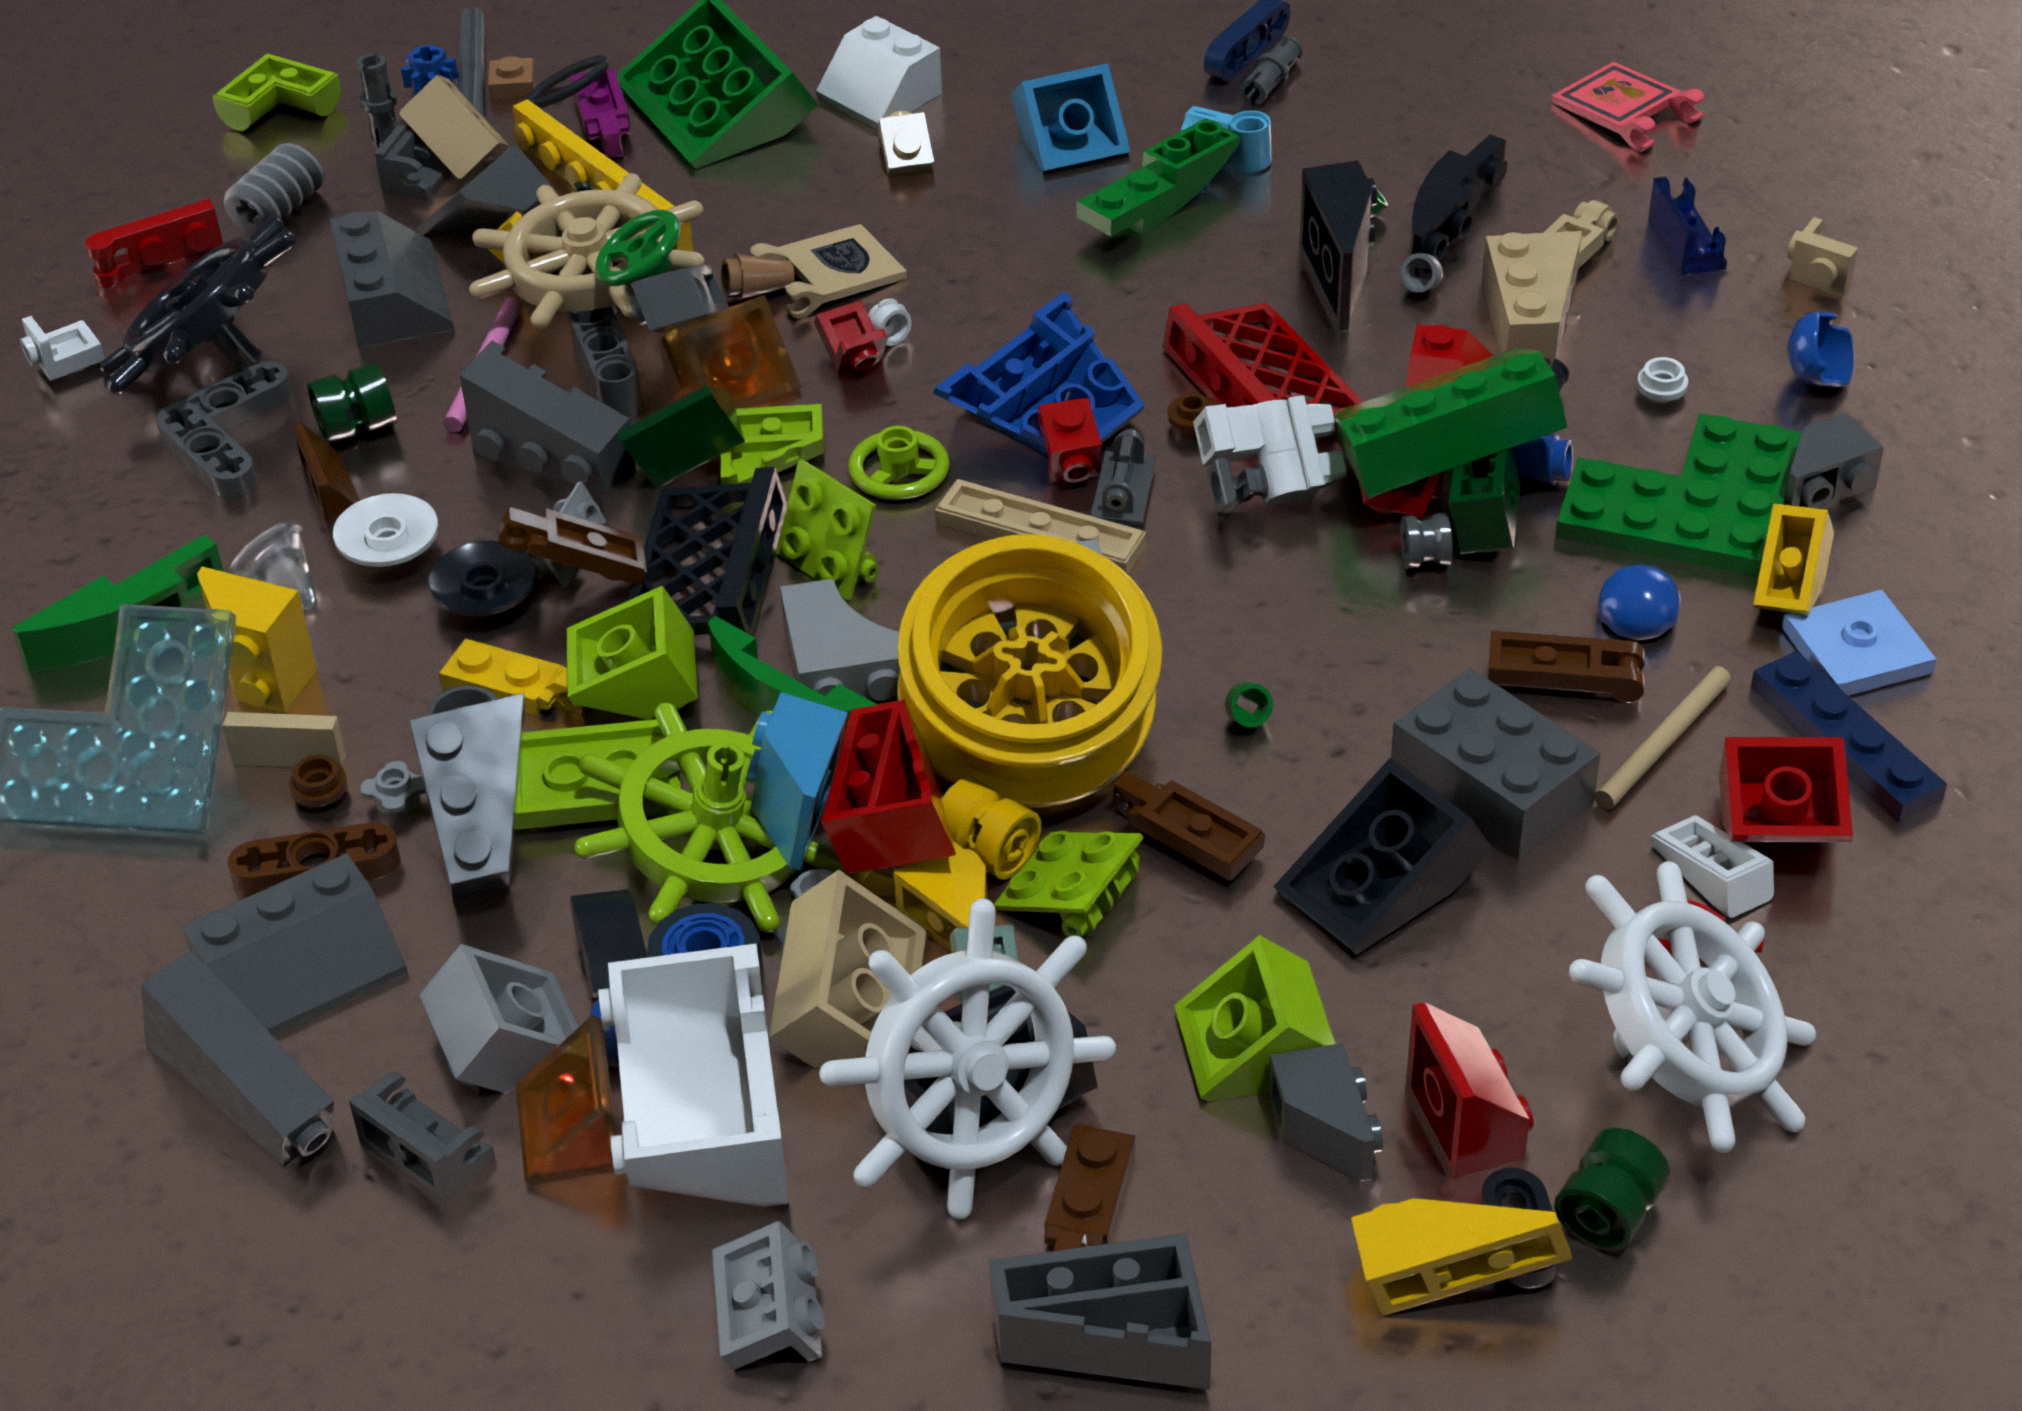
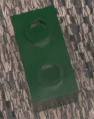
M1512 447L1453 468L1449 507L1461 554L1472 552L1491 553L1500 549L1514 548L1521 483Z

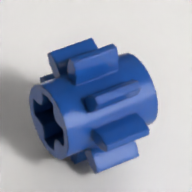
M423 45L413 49L410 57H405L406 66L401 68L404 88L412 87L414 96L436 75L448 78L453 84V80L458 78L456 59H447L446 51L435 45Z

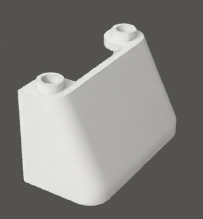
M757 944L608 963L610 988L599 989L598 994L603 1027L615 1025L618 1044L624 1121L622 1122L623 1135L611 1136L615 1175L627 1174L629 1185L633 1187L759 1207L789 1204Z

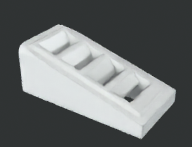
M1694 815L1651 835V846L1667 861L1679 865L1682 876L1713 906L1730 918L1758 907L1773 898V860L1742 842H1731L1726 832L1699 816ZM1697 841H1700V842H1701L1700 844H1698V845H1696V846H1693V847H1691V848L1689 847V845H1691V844H1693V843H1695V842H1697Z

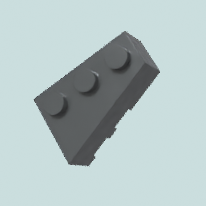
M1186 1233L989 1260L991 1307L1001 1362L1210 1389L1211 1338Z

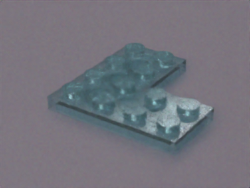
M121 604L105 713L0 707V822L207 834L237 616L230 610Z

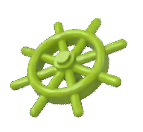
M662 703L656 708L655 717L665 738L642 751L629 768L595 754H585L580 758L578 766L581 773L620 789L617 810L618 828L579 838L574 845L575 854L581 859H591L625 850L634 865L646 877L662 887L648 913L653 924L657 925L659 921L673 913L682 898L686 897L712 903H729L745 900L761 931L772 933L778 929L780 917L768 892L785 883L797 869L788 866L760 821L753 818L757 817L751 809L753 794L748 796L745 794L744 788L747 784L746 776L755 749L761 750V747L752 745L759 718L749 735L723 729H695L687 731L677 709L670 703ZM768 710L764 712L772 714L773 711ZM682 771L692 793L661 780L673 773ZM646 799L679 813L647 821L644 814L643 801ZM686 834L691 836L681 854L662 842V840ZM741 838L772 850L751 860ZM814 841L811 842L804 863L819 869L832 871L833 873L840 870L846 874L834 849ZM720 849L727 864H713L703 861L709 850Z

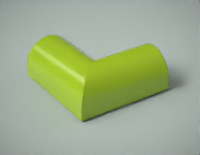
M267 53L218 91L212 98L220 119L228 127L236 131H244L278 104L319 116H327L333 112L339 102L341 87L339 74Z

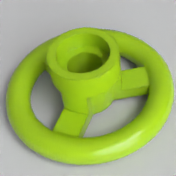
M891 426L869 436L855 447L849 457L848 472L853 483L871 496L886 500H906L925 495L938 487L947 476L950 460L944 446L932 436L905 426ZM918 447L929 452L933 459L919 458ZM877 450L880 457V469L869 477L863 469V463L868 455ZM910 473L927 475L916 482L908 484H888L894 478L904 477Z

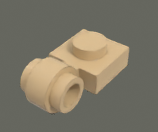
M1591 200L1589 203L1583 201L1576 208L1573 217L1563 214L1543 233L1582 231L1579 269L1604 245V240L1609 241L1614 237L1619 227L1620 216L1614 213L1612 206L1596 200Z

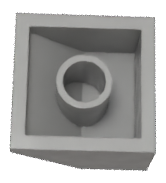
M460 944L419 994L430 1019V1027L437 1035L448 1060L450 1072L456 1080L467 1086H481L505 1093L586 1064L593 1056L553 972Z

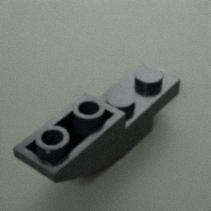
M1489 134L1466 156L1449 150L1437 161L1425 177L1414 203L1410 256L1424 253L1430 254L1440 261L1445 252L1454 243L1468 235L1474 222V213L1471 212V209L1475 208L1479 200L1493 187L1499 186L1506 175L1507 161L1504 160L1506 140ZM1415 267L1414 274L1419 276L1426 269Z

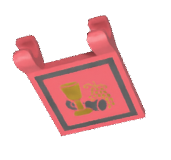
M1613 61L1553 94L1552 103L1619 133L1632 149L1641 152L1654 145V140L1647 138L1644 134L1655 128V122L1650 118L1652 115L1669 106L1683 122L1693 123L1703 117V112L1696 110L1693 105L1702 102L1705 95L1699 89L1680 91Z

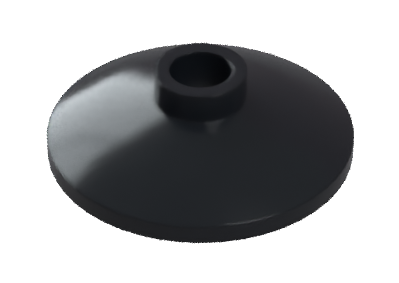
M477 541L459 546L443 555L435 563L429 574V588L433 599L442 608L465 616H486L508 610L528 596L536 581L535 565L529 554L526 552L520 554L498 544V541Z

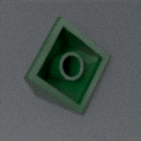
M705 385L617 432L622 444L656 489L745 442L733 399L728 389Z

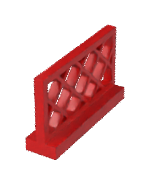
M1267 302L1197 315L1187 303L1169 307L1162 348L1216 405L1226 404V408L1254 405L1271 400H1288L1290 397H1295L1288 395V391L1314 398L1313 401L1306 400V404H1321V401L1324 400L1344 407L1340 409L1332 407L1333 413L1363 402ZM1261 321L1269 330L1249 325V323ZM1213 331L1224 333L1229 336L1228 338L1218 336ZM1238 337L1263 345L1262 347H1258L1255 345L1237 341L1236 339ZM1270 347H1275L1278 349L1286 350L1291 352L1294 356L1269 349ZM1238 357L1255 362L1253 365L1242 362ZM1262 364L1287 370L1288 373L1277 372L1261 366ZM1298 373L1316 378L1320 383L1295 377V374ZM1263 384L1280 388V390L1277 392L1267 389Z

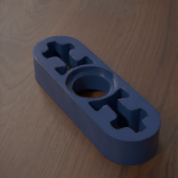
M1259 0L1210 43L1204 58L1205 73L1227 82L1234 79L1283 36L1291 17L1290 4L1282 0Z

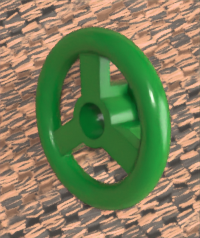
M653 210L643 213L621 226L606 241L597 256L595 272L598 279L609 286H623L637 280L668 272L673 263L669 254L674 249L680 236V222L677 216L670 211ZM646 228H649L644 234L636 236L632 240L628 241L637 233L641 232ZM663 235L661 241L658 242L657 240ZM624 257L628 262L627 269L620 271L610 270V265L614 258Z

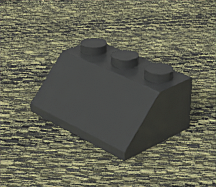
M379 211L366 213L352 212L343 217L330 219L358 348L454 330L453 320L431 240Z
M348 853L182 926L189 951L193 950L272 1036L408 974L405 961L374 892Z

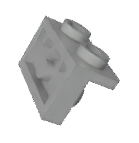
M777 1221L712 1250L719 1349L722 1360L735 1370L789 1346H792L809 1362L822 1357L820 1331L825 1327V1319L821 1306L817 1301L814 1278L819 1275V1263L813 1248L806 1240H799L780 1221Z

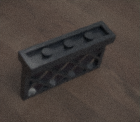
M776 467L755 468L751 483L662 489L644 545L647 573L640 586L632 584L627 601L655 589L650 582L670 570L675 576L660 585H663L670 597L688 586L695 590L694 593L676 604L694 630V635H709L708 621L716 616L753 636L787 509V502ZM744 502L743 505L727 515L720 511L730 503ZM696 506L678 518L671 515L673 507ZM708 517L715 521L697 534L690 529ZM728 532L735 536L734 539L718 549L710 545ZM678 536L686 540L667 553L661 549L663 545ZM698 551L705 555L704 558L688 568L680 564ZM717 567L725 571L724 574L708 584L700 580V578ZM708 602L715 606L713 615H689Z

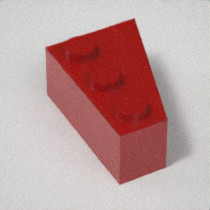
M905 699L851 710L821 820L846 874L869 870L880 871L892 866L956 855L929 752Z

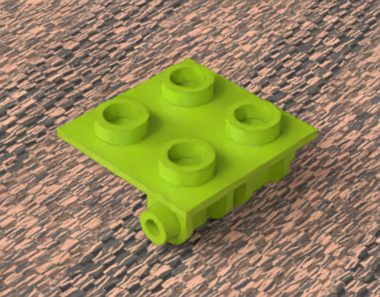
M800 459L776 554L817 581L834 579L840 595L848 601L852 600L856 583L863 581L872 582L880 571V566L876 563L875 556L869 552H864L876 505L810 463Z
M1111 831L1101 833L1051 832L1039 843L1038 849L1020 872L1011 878L1009 886L993 904L995 910L1059 913L1063 920L1062 930L1068 937L1080 936L1082 938L1090 936L1103 918L1102 914H1106L1111 910L1114 902L1122 895V891L1138 874L1140 858L1135 848L1142 841V834L1113 833Z

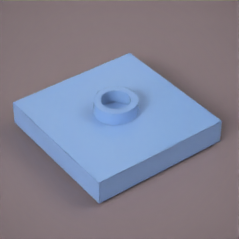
M1883 590L1815 606L1809 615L1798 613L1784 615L1782 629L1799 652L1847 695L1934 673L1936 657Z

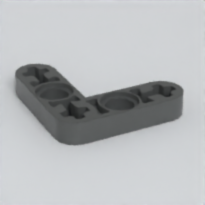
M274 361L254 364L168 405L158 413L156 422L164 446L217 496L227 499L239 498L247 495L256 487L257 476L251 456L226 431L289 400L292 395V386L286 366ZM223 403H235L228 407L215 408ZM207 447H218L206 453H195ZM227 466V471H222Z

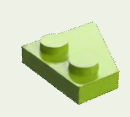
M822 404L736 409L745 442L721 454L722 485L751 483L755 468L776 467L777 472L797 465L800 459L806 461L824 454Z

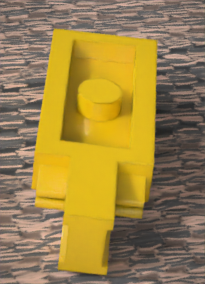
M466 638L439 672L441 687L444 690L465 685L480 686L492 691L498 699L524 693L525 713L538 716L542 709L549 710L550 707L581 716L587 709L584 706L574 705L568 698L566 667Z

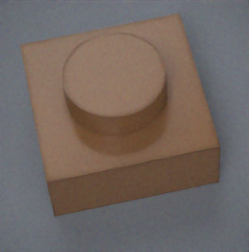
M509 56L500 60H490L488 73L490 100L526 98L530 91L535 88L536 72L534 59Z

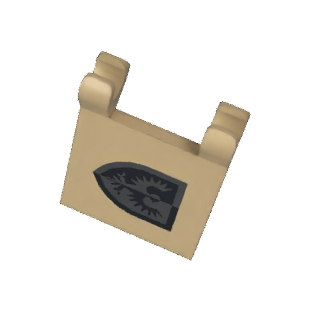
M861 224L780 247L758 243L750 248L751 256L774 260H791L794 273L803 281L792 282L786 287V294L791 299L797 300L793 304H787L786 311L796 319L807 317L825 302L907 279V270Z

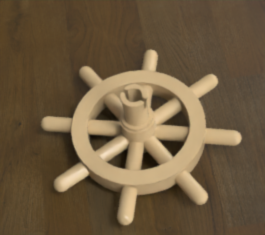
M634 173L627 174L616 190H586L559 197L551 186L542 185L536 191V197L541 205L522 216L510 231L478 229L473 233L472 240L476 246L503 250L506 270L474 281L469 286V294L472 298L481 300L513 288L519 297L537 306L531 315L530 322L538 330L548 327L558 311L580 312L612 306L616 315L617 305L625 316L633 318L635 315L629 298L635 296L631 283L623 286H609L602 283L596 275L595 263L603 245L619 229L612 230L615 225L623 226L631 219L643 213L659 209L645 198L636 195L642 181ZM693 200L666 211L675 214L680 225L700 218L703 214V206L700 202ZM646 228L641 232L637 233L628 241L632 240L636 236L644 234L649 228ZM663 235L657 240L658 242L661 241ZM673 249L669 254L673 260L670 269L679 270L704 265V258L698 252ZM533 254L544 255L536 259L530 260ZM624 257L614 258L611 262L610 270L620 271L627 269L628 262ZM613 262H614V263H620V264H618V265H616V266L613 267ZM561 270V272L559 273V275H552V274H551V273H554V272H557V271Z

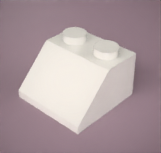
M875 16L844 35L816 90L817 99L878 130L879 118H885L897 111L912 112L942 94L940 47L883 18Z

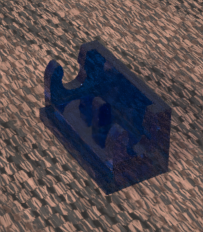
M1667 177L1654 178L1648 222L1679 275L1685 276L1725 270L1727 267V260L1724 257L1725 235L1719 227H1715L1711 234L1694 206L1696 190L1692 181L1688 177L1685 178L1682 184L1683 192L1678 197L1673 198L1670 194V182Z

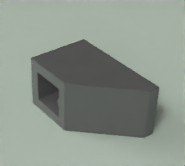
M1847 412L1803 427L1789 475L1784 505L1818 509L1827 504L1876 488L1884 447Z
M1339 1043L1270 1054L1268 1095L1283 1143L1358 1181L1372 1180L1374 1153L1382 1152L1383 1150L1381 1126L1376 1114L1367 1115L1364 1103L1367 1101V1091L1364 1075L1360 1066L1351 1067L1344 1044Z

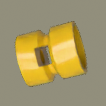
M972 777L958 780L942 797L941 800L952 840L964 849L973 850L982 859L983 863L986 864L988 873L998 879L1006 880L1017 874L1032 856L1041 833V819L1037 813L1012 799H1003L997 790Z

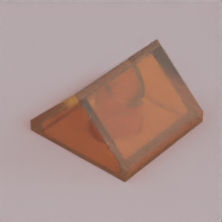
M592 1015L516 1084L524 1178L526 1182L533 1185L614 1173L611 1136L619 1135L613 1081L602 1020Z

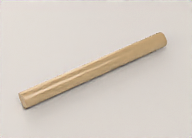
M1715 666L1599 788L1594 798L1600 807L1611 810L1731 682V675L1725 668Z

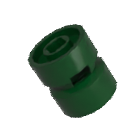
M376 362L349 370L344 380H341L334 374L307 383L308 396L315 420L324 441L329 445L355 437L357 428L363 427L368 432H372L397 423L389 387L382 370Z
M1617 1127L1603 1129L1595 1136L1580 1159L1579 1170L1571 1173L1555 1197L1554 1209L1558 1220L1570 1234L1582 1243L1595 1249L1610 1252L1622 1250L1631 1242L1645 1219L1646 1211L1654 1205L1669 1181L1670 1168L1667 1159L1656 1145L1636 1132Z

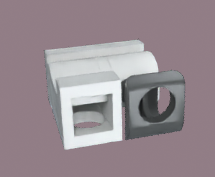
M1304 395L1290 397L1288 400H1271L1238 407L1226 408V404L1205 406L1193 422L1203 466L1210 465L1207 468V475L1217 516H1226L1238 504L1247 502L1254 496L1259 495L1263 498L1265 506L1283 504L1294 500L1312 499L1321 488L1340 482L1347 474L1343 454H1341L1340 450L1318 454L1315 438L1330 436L1335 431V420L1331 405L1306 404ZM1257 458L1255 469L1246 468L1239 475L1232 476L1229 462Z

